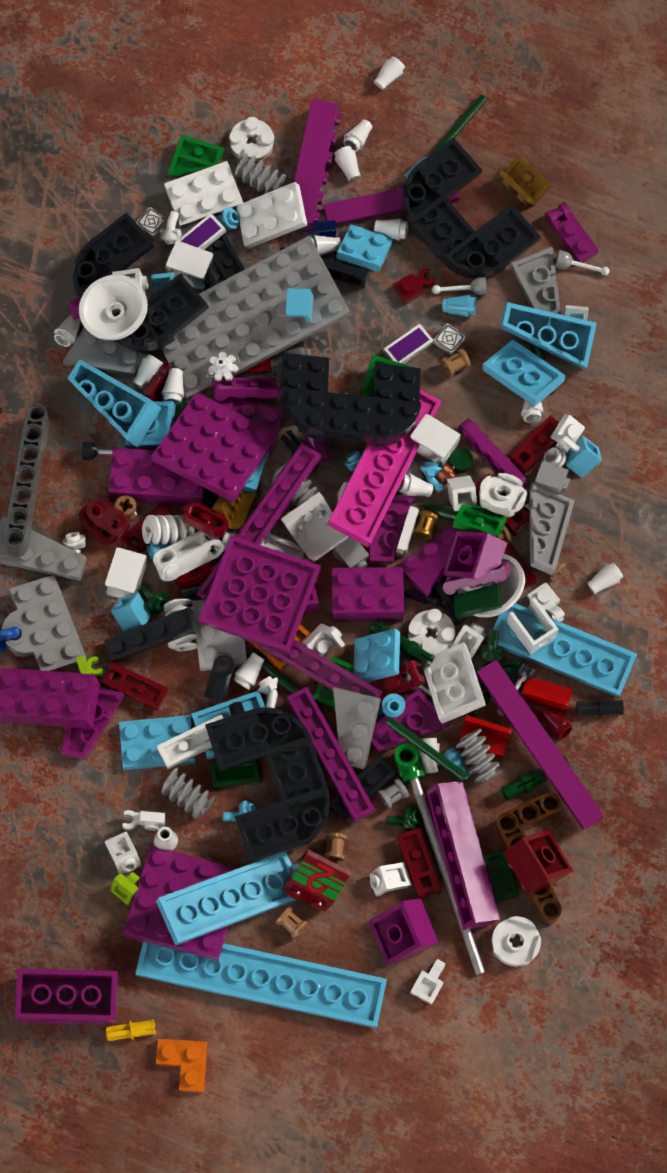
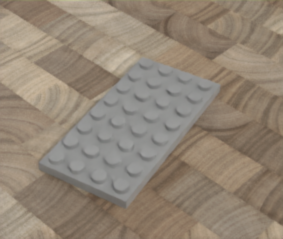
M310 236L199 293L208 304L209 309L174 335L175 341L161 349L171 368L183 371V389L187 399L190 400L196 392L202 394L212 388L211 382L215 379V374L210 375L208 372V368L212 366L210 363L212 356L219 358V353L225 352L227 357L233 355L236 358L233 364L239 367L236 373L231 372L234 377L350 316L351 312ZM288 288L311 289L314 296L312 322H306L305 317L286 315Z

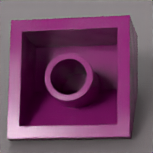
M456 531L443 575L446 577L478 579L501 565L507 543L489 533Z
M420 898L401 901L369 920L387 966L421 954L439 943Z

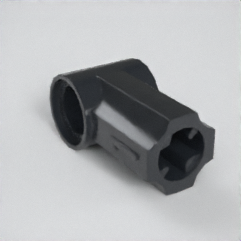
M221 652L214 657L204 697L216 701H225L234 670V660L230 654ZM222 658L230 661V666L226 670H221L217 667V662Z

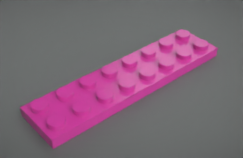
M420 389L421 409L412 431L400 438L399 442L389 446L371 447V442H368L326 525L369 547L420 446L419 443L411 439V434L426 414L434 418L442 401Z

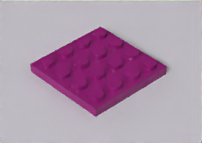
M196 392L153 453L151 461L234 503L276 441L278 433Z
M231 535L198 621L202 625L289 654L321 566Z
M151 845L123 936L219 961L229 926L175 946L156 900L159 897L238 868L171 850L163 851Z

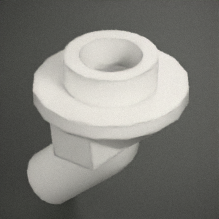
M175 211L170 212L166 228L160 230V240L165 241L166 244H175L176 240L182 237L181 229L175 228L179 213Z
M79 532L68 533L66 538L62 540V544L81 554V548H84L86 545L85 536L79 534Z
M271 676L259 683L260 688L257 691L268 696L266 707L275 708L278 696L276 690L278 678L272 679Z

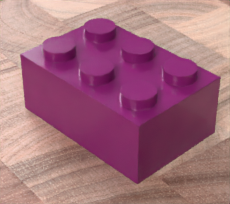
M403 567L332 568V622L374 621L376 619L380 621H403Z

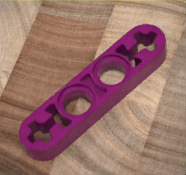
M467 418L458 426L464 438L497 473H507L517 477L523 483L522 487L527 484L524 475L471 419Z

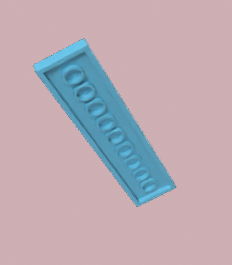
M144 941L135 974L142 978L376 1029L387 979L229 944H223L219 961Z

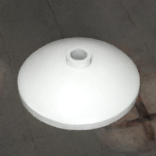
M124 275L102 277L92 283L81 298L79 305L81 322L90 334L99 339H122L132 334L142 324L147 313V297L142 287L130 277ZM116 312H121L120 315L114 316Z
M504 554L502 562L508 561L511 569L508 577L503 582L498 583L501 587L502 607L475 614L474 616L493 617L507 611L517 602L524 589L525 574L516 559ZM483 583L482 586L477 588H470L469 586L459 588L458 594L490 586L493 583Z

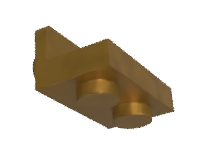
M518 155L505 171L500 170L498 172L503 177L500 181L508 189L513 187L518 192L516 197L525 205L528 202L535 205L552 187L521 155Z
M242 490L234 503L219 495L213 510L227 518V529L243 528L255 504L257 495L256 493H244Z

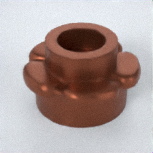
M447 463L443 466L440 473L435 476L440 481V484L443 482L447 484V479L454 478L456 475L453 472L455 466L451 467Z

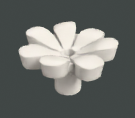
M225 352L219 353V358L215 356L210 358L212 366L208 368V372L210 375L215 374L216 381H221L223 376L227 381L233 379L231 372L236 373L239 367L233 364L236 361L233 355L227 357Z

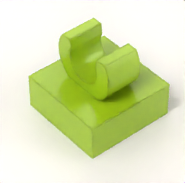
M85 655L75 658L79 673L94 674L95 677L103 674L102 668L97 670L91 668L93 664L99 662L98 657H91L88 661H86Z
M134 872L127 878L119 873L114 878L110 891L129 905L134 900L135 894L139 889L136 882L140 877Z

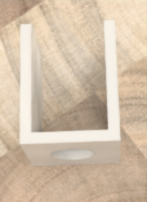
M176 240L165 265L166 273L174 272L175 277L181 273L193 288L204 290V276L213 258V253Z
M426 414L411 434V439L420 444L416 453L431 462L438 463V466L443 468L449 460L451 453L459 446L461 434Z
M117 547L105 581V586L108 587L106 594L120 598L137 593L147 568L146 555Z
M535 597L531 599L529 609L545 629L546 634L534 641L513 612L509 613L507 624L530 655L556 639L559 630Z

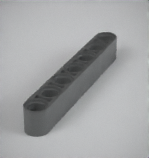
M39 403L30 405L25 413L4 532V542L7 551L14 557L24 555L28 549L49 430L47 410L45 406ZM32 437H38L35 440H30ZM34 457L33 460L27 461L28 458ZM25 478H31L29 481H23ZM21 499H27L25 502H19ZM19 519L24 520L21 523H15ZM15 540L20 541L18 544H11Z

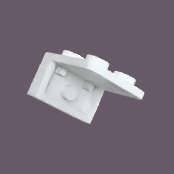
M320 492L281 518L290 535L312 562L318 560L348 539V536L326 525L333 512Z

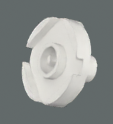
M249 117L247 120L236 124L231 130L229 136L230 148L233 155L239 160L247 153L248 160L252 156H256L255 163L263 161L272 153L274 135L266 123L258 120L256 117ZM248 138H256V144H248Z
M498 473V476L492 478L490 475L481 483L479 491L480 505L494 513L511 517L524 506L527 492L522 487L523 483L521 480L513 475ZM502 492H505V493H506V496H502V495H499V494H501Z
M438 609L420 612L412 619L408 628V640L416 641L419 647L433 655L449 649L455 639L453 622ZM428 629H435L437 631L435 639L431 636L426 637Z
M519 916L510 917L499 923L492 935L493 953L506 965L514 967L528 965L535 959L541 947V937L536 926L530 920ZM516 935L520 936V941L523 942V945H518L517 948L513 947L512 943L509 942V939H514Z

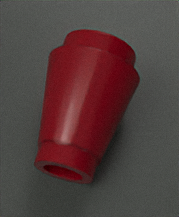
M545 706L538 714V717L553 738L563 740L571 733L573 726L570 724L571 721L549 706Z

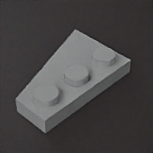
M553 247L512 262L511 268L531 308L561 314L555 276L556 270L553 260Z
M84 327L63 360V365H76L78 360L81 359L96 369L106 370L108 373L135 377L143 358H146V355L126 348L115 340L99 339L90 334Z
M334 687L338 743L351 766L365 769L381 698Z

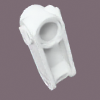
M198 531L157 551L154 554L153 563L157 568L160 579L172 581L220 556L224 545L215 537Z

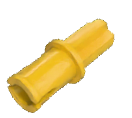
M154 1019L133 1023L130 1020L127 1024L106 1027L108 1041L126 1038L134 1040V1037L156 1035Z

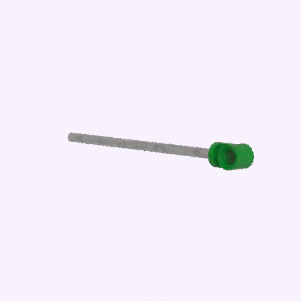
M401 744L395 750V765L398 768L402 783L411 784L476 976L484 974L485 969L471 929L463 930L436 827L419 781L425 777V773L419 759L418 750L412 744ZM403 753H410L413 759L410 762H403L400 756Z

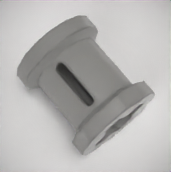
M398 778L394 780L393 785L377 792L387 809H391L392 804L403 797H409L406 787Z

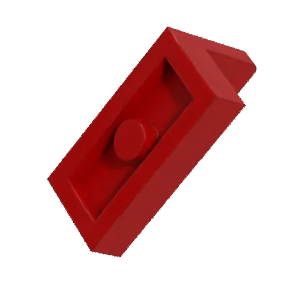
M532 678L530 681L525 682L521 696L527 703L541 707L549 706L554 711L566 714L573 689Z
M465 716L458 743L463 736L481 728V732L477 737L485 736L486 740L481 745H490V749L486 754L494 753L495 757L503 759L512 729Z

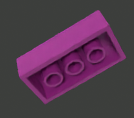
M113 448L109 482L110 501H117L119 497L127 495L133 497L136 503L160 504L161 502H166L168 505L176 506L200 503L203 505L204 487L151 461L154 450Z
M1 668L0 722L93 729L100 683L94 674Z
M17 969L15 1007L17 1023L116 1025L118 999L117 971Z

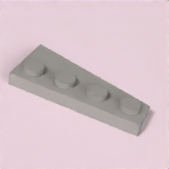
M534 482L529 486L530 566L552 575L556 570L575 500Z
M2 516L0 521V564L81 581L87 561L86 556L31 530L27 552L20 557L11 556L4 542L7 518ZM15 540L11 544H18L20 541Z

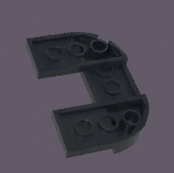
M453 137L417 164L410 172L402 192V210L410 227L449 270L467 278H489L504 271L506 266L539 242L541 236L513 204L475 232L448 199L481 175L483 170Z
M127 212L91 239L79 252L75 260L76 266L73 275L74 287L79 297H82L86 289L98 279L112 275V272L126 270L155 247L154 243ZM180 273L147 299V313L139 328L127 337L115 341L126 348L136 351L160 349L175 341L173 336L209 309V306ZM116 312L114 316L120 315L121 312Z
M283 353L280 392L281 408L288 421L291 420L298 427L297 431L312 439L325 441L326 437L370 441L371 447L389 446L399 442L400 438L409 434L416 424L421 409V368L375 363L373 397L328 392L329 358Z
M262 707L205 724L220 772L266 757L280 798V802L235 816L249 863L251 864L293 849L297 850L312 842L326 824L330 809V797L312 738L303 723L295 716L281 709Z

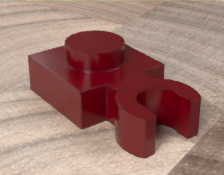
M428 268L423 269L418 277L411 273L393 284L394 290L405 305L424 295L425 290L423 287L430 288L435 284V278L431 280L424 279L429 274Z
M163 364L160 367L158 376L153 375L142 392L143 396L153 402L163 401L161 393L171 366Z

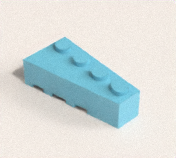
M507 302L503 306L499 328L583 370L588 366L597 323Z
M79 359L67 379L108 419L127 441L138 448L160 412L161 407L149 398Z

